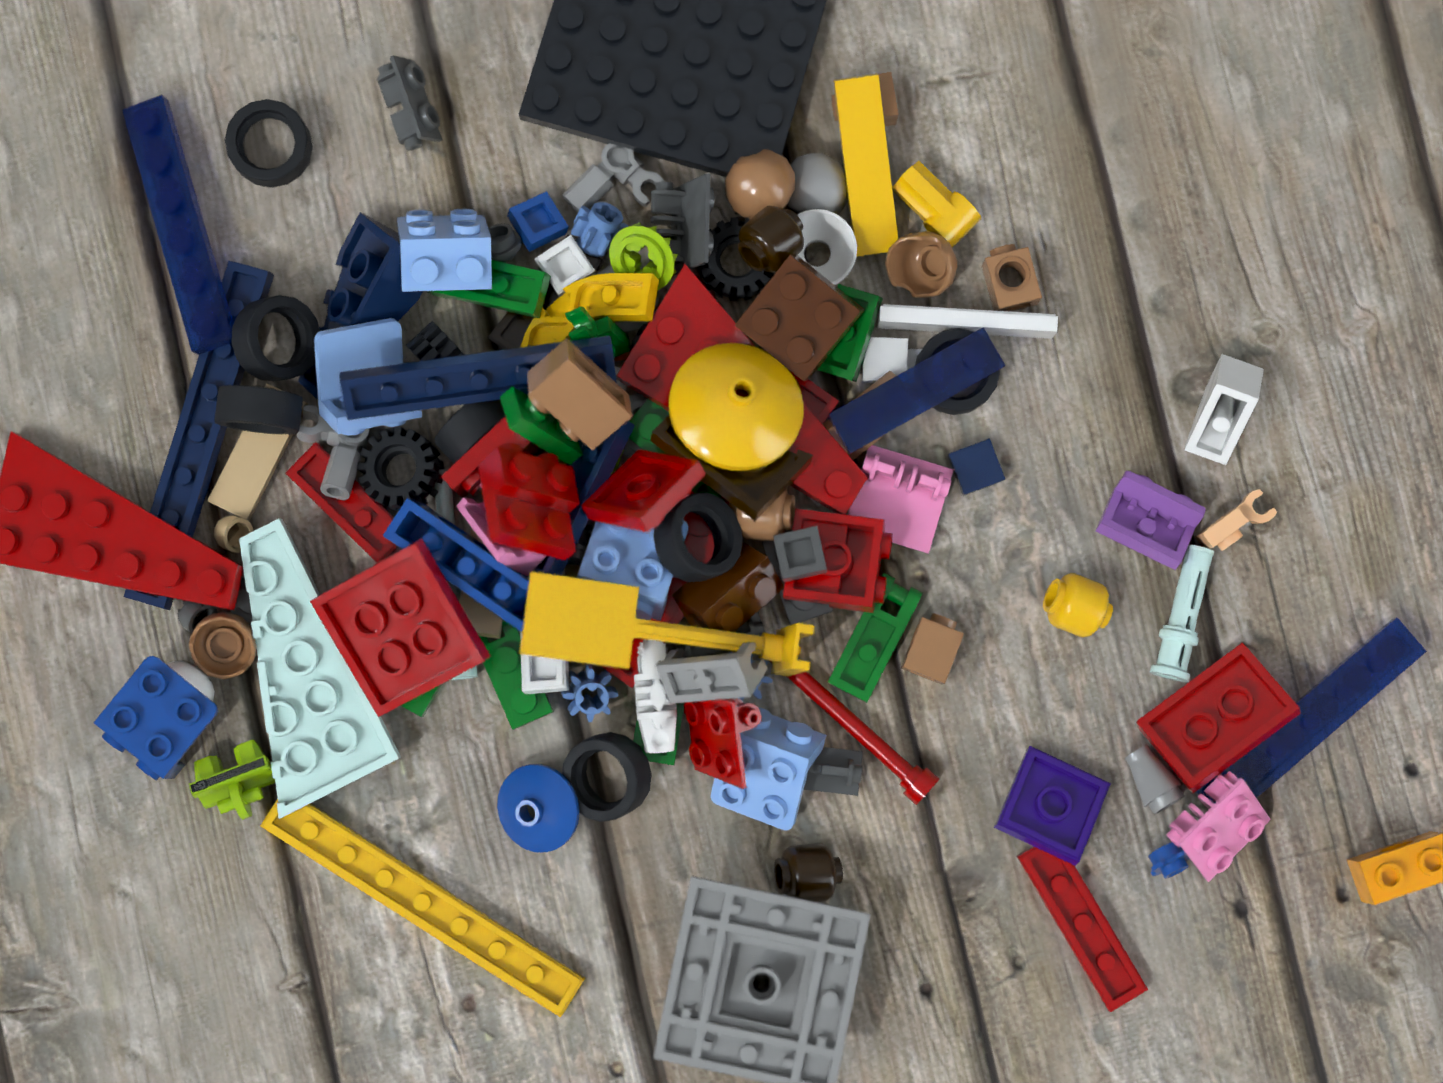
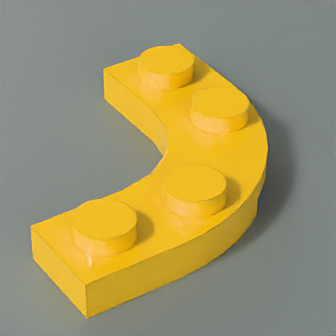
M605 273L589 276L571 283L563 288L565 293L546 310L542 308L540 318H533L525 332L520 348L563 342L566 338L570 340L569 332L575 330V328L566 318L565 313L580 306L584 307L595 321L606 316L612 321H652L659 279L653 273Z

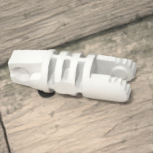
M644 639L642 643H639L640 646L637 647V653L639 654V657H637L638 674L634 675L637 720L646 753L674 751L677 708L676 703L670 704L656 668L657 663L663 661L667 656L666 650L668 649L665 647L666 644L661 641Z

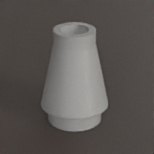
M1148 745L1139 748L1125 758L1144 807L1149 806L1154 815L1185 797L1180 789L1182 783L1152 753Z

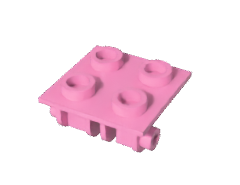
M872 445L867 450L862 466V472L868 478L851 505L848 515L884 519L885 532L893 533L892 543L929 554L945 497H947L954 469Z
M1230 771L1224 777L1219 774L1204 790L1206 795L1216 802L1215 804L1201 793L1197 796L1202 804L1209 809L1206 813H1203L1193 803L1188 805V808L1199 818L1198 821L1184 810L1169 824L1171 830L1166 834L1177 847L1183 849L1208 882L1216 874L1225 871L1232 863L1233 857L1248 842L1257 839L1263 832L1265 825L1271 820L1242 778L1238 779Z

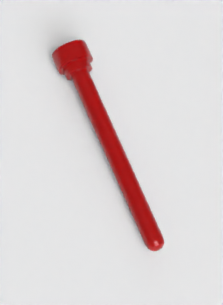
M808 672L786 676L902 780L900 785L905 789L903 794L915 805L939 781L940 778L927 767L923 770L918 765L913 767Z

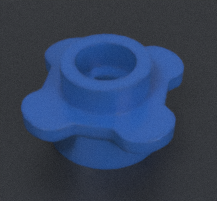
M1173 842L1158 848L1148 856L1153 865L1150 872L1153 877L1163 874L1164 878L1167 879L1183 872L1189 867L1186 862L1189 860V857L1181 847H1177Z

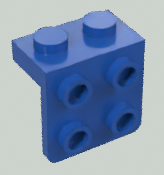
M149 656L141 663L93 723L104 731L102 738L120 752H124L126 749L138 759L136 765L145 774L155 780H158L159 777L162 779H174L185 766L180 759L217 715L218 707L160 658Z

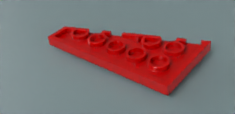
M685 264L654 313L653 320L649 321L617 373L616 379L669 411V394L673 380L681 366L692 355L707 347L723 343H740L756 346L745 333L735 326L734 320ZM743 389L734 390L735 394L741 398L749 397L748 393ZM803 402L804 414L802 425L788 451L797 453L799 449L812 454L813 457L811 464L790 486L834 513L846 515L868 477Z
M10 431L0 475V564L235 610L243 574L242 565L177 529L174 525L155 516L140 505L72 467L52 453L38 447L25 437Z

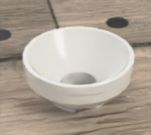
M813 209L797 214L803 223L802 233L804 237V247L798 256L806 261L804 251L809 244L813 242L826 244L831 253L829 261L822 266L812 267L834 285L839 284L851 272L856 261L857 243L852 228L839 215L827 210Z

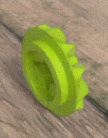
M640 222L622 228L612 239L609 249L610 263L615 273H653L659 279L658 290L666 286L677 272L674 269V264L678 254L672 253L669 246L670 238H663L657 233V226L645 227ZM647 246L649 251L648 258L652 261L640 269L642 265L640 262L641 255L637 252Z

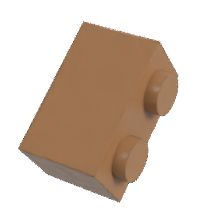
M567 338L527 372L528 397L533 405L544 414L550 412L560 421L561 428L569 438L575 442L581 440L591 450H594L632 417L629 394Z

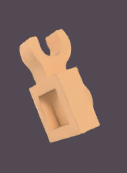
M1260 489L1248 493L1237 507L1219 518L1195 536V538L1202 547L1211 549L1217 545L1223 551L1243 536L1239 528L1247 522L1263 524L1274 518L1277 511L1275 508L1266 511L1264 514H1258L1254 511V500L1263 494Z

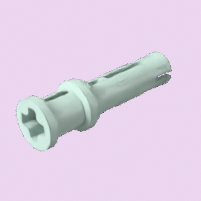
M1188 545L1169 622L1168 625H1163V629L1159 631V637L1162 639L1157 663L1156 665H1151L1150 673L1180 682H1189L1190 674L1187 672L1192 648L1197 646L1199 642L1195 627L1209 568L1214 556V551L1196 545Z

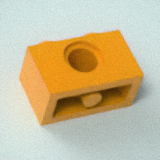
M1429 831L1346 859L1361 902L1377 905L1442 883L1443 833Z

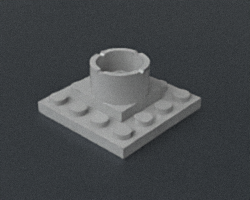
M691 876L653 1058L767 1083H837L871 914ZM766 975L771 981L770 985L766 989L756 988L753 984L756 976Z

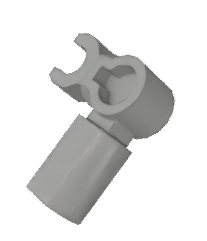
M608 143L602 150V162L598 166L592 164L562 197L577 213L582 205L591 209L613 186L611 181L616 178L624 186L629 184L633 188L635 200L640 205L647 207L650 201L641 192V188L646 183L656 185V182H664V180L658 173L644 171L642 169L644 163L634 155L633 150L619 148L617 145Z
M305 405L303 418L312 420L317 425L311 428L300 425L297 438L307 443L322 439L327 441L328 445L335 446L331 451L320 489L325 496L346 500L350 497L358 471L357 465L361 461L360 453L362 448L366 449L368 446L369 428L358 435L337 434L319 415V407Z

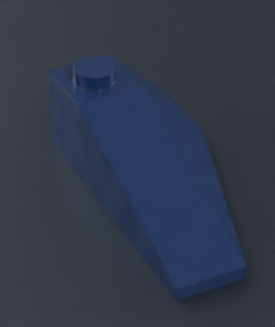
M361 212L339 251L335 265L342 267L335 291L327 289L323 304L328 305L327 316L324 326L319 327L320 331L394 318L399 321L420 299L423 291L402 292L398 233ZM315 362L305 374L299 376L298 382L318 399Z

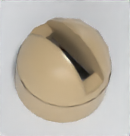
M226 516L217 522L214 528V538L223 549L240 553L239 538L253 532V527L244 518Z

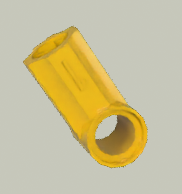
M917 161L908 168L892 186V190L923 220L925 229L945 238L952 248L981 220L979 212L963 195L956 191L952 193L920 161Z

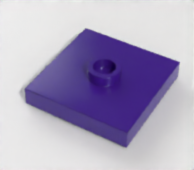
M1029 746L1023 756L994 828L1076 866L1084 852L1111 783Z

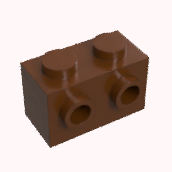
M743 542L740 557L732 569L720 576L702 582H686L672 596L690 626L736 632L738 628L782 591L784 585L769 558Z

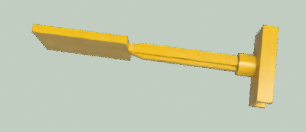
M530 572L520 655L629 669L634 638L737 652L743 643L755 642L756 647L751 654L758 655L759 659L772 661L771 674L792 676L807 672L810 669V662L797 660V656L801 653L799 639L813 635L814 625L795 623L776 630V634L763 632L761 636L642 620L636 617L639 587Z

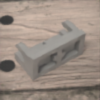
M743 643L736 653L682 658L684 654L683 649L670 650L665 659L659 661L656 665L670 704L751 697L767 671L764 659H756L752 663L750 661V656L755 650L756 643Z

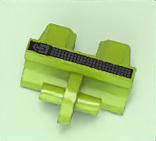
M255 740L241 743L233 749L238 765L224 770L222 761L217 755L207 756L194 762L196 781L190 783L189 787L194 798L198 797L205 809L217 805L221 814L235 809L242 820L252 816L250 803L263 799L264 796L261 788L275 783L272 775L271 761L265 756Z

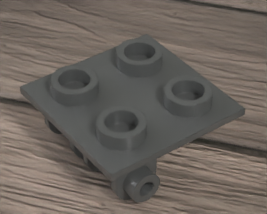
M710 173L703 174L674 189L671 182H656V190L651 191V213L671 215L653 216L650 218V223L672 226V229H657V233L663 238H670L669 246L672 253L678 254L674 264V269L677 272L674 276L680 273L685 264L689 269H693L708 263V258L712 253L714 239L712 232L709 231V214L714 206L715 194L713 188L710 187Z

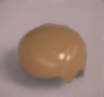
M766 149L757 154L741 156L733 164L725 177V196L736 213L749 219L753 218L767 206H775L783 210L789 203L795 190V172L787 159Z
M931 231L910 233L900 237L888 249L885 261L891 284L907 289L914 298L934 297L945 292L954 283L958 260L950 243L939 234Z
M229 612L213 613L203 618L196 625L189 640V650L194 664L207 676L223 680L246 672L253 663L257 653L251 625L242 616Z

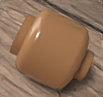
M787 489L756 521L729 502V506L737 516L744 539L774 541V535L786 533V530L792 531L796 508L795 496L788 494Z

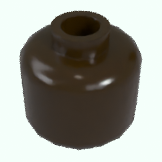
M775 206L763 208L743 225L739 231L740 244H738V250L742 259L756 271L777 272L789 255H798L803 250V223L789 209L782 210Z
M823 843L789 846L783 851L781 858L775 860V885L778 893L785 894L786 896L814 902L829 900L835 892L836 884H841L843 880L841 860L839 857H833L830 849Z

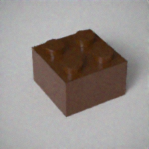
M791 254L740 317L735 326L801 380L806 381L814 375L865 309L801 257Z

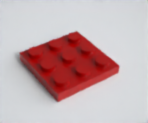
M422 538L310 601L378 717L483 663L490 657L488 650Z

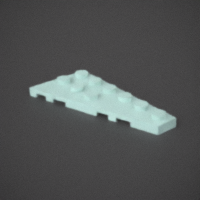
M279 518L239 538L246 591L249 593L252 614V634L257 646V669L266 732L269 734L272 755L271 768L273 779H275L277 810L278 818L280 819L401 758L381 716L378 717L310 603L320 593L283 519Z

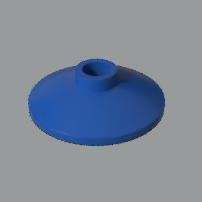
M542 764L522 766L507 776L499 790L497 809L500 822L507 835L520 847L532 852H550L566 844L575 833L580 813L578 798L567 778L556 769ZM527 805L533 807L535 818H532L529 814Z

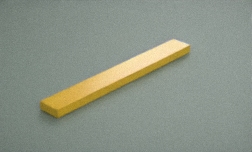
M277 798L260 825L262 828L561 1018L585 980V977L310 803L279 819Z

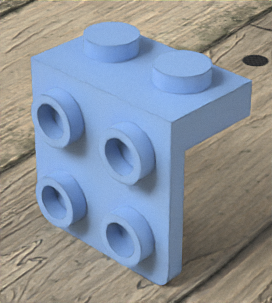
M455 209L450 212V215L433 216V213L428 210H411L406 212V216L397 218L402 292L492 289L491 236L485 216L477 215V211L472 209Z
M388 318L323 330L315 335L314 346L319 415L337 434L358 435L367 428L382 425L397 427L404 425L407 420L422 417V410L347 420L339 381L340 372L403 364L402 328L397 320Z
M683 520L682 534L683 541L685 542L688 524ZM596 521L577 578L639 587L636 617L642 620L653 618L661 621L673 575L662 565L655 551L654 528L647 533Z
M758 707L761 713L760 724L751 730L740 733L747 788L741 789L714 778L711 800L716 805L787 831L796 822L808 770L822 752L826 734L813 730L807 724L791 722L774 716L768 710Z

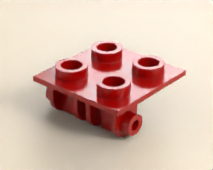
M739 698L685 702L684 714L689 723L691 736L689 754L695 770L741 789L747 788L740 733L751 730L760 724L761 713L759 708L750 702L743 703Z

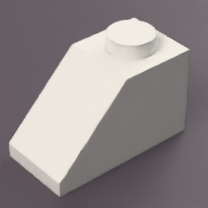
M1221 354L1205 388L1185 445V451L1224 465L1227 464L1259 400L1263 368Z

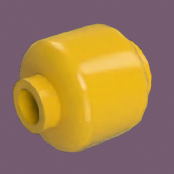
M1069 573L1061 579H1054L1049 585L1043 600V609L1047 612L1050 624L1083 638L1093 635L1099 628H1105L1113 612V606L1109 603L1107 588L1099 582L1076 573Z

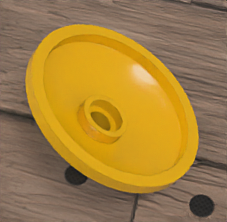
M723 343L700 350L681 366L670 389L669 415L677 436L695 456L706 463L722 469L752 470L773 463L792 446L803 421L804 407L802 394L792 373L768 352L751 345ZM743 389L748 393L749 397L741 398L735 394L734 390Z

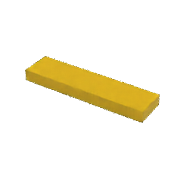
M876 73L834 79L851 228L857 243L856 257L886 253L898 240L879 75Z

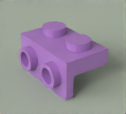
M1125 471L1110 495L1096 532L1176 570L1183 560L1196 526L1204 517L1206 508L1193 502L1192 499L1185 495L1176 494L1154 483L1146 476Z

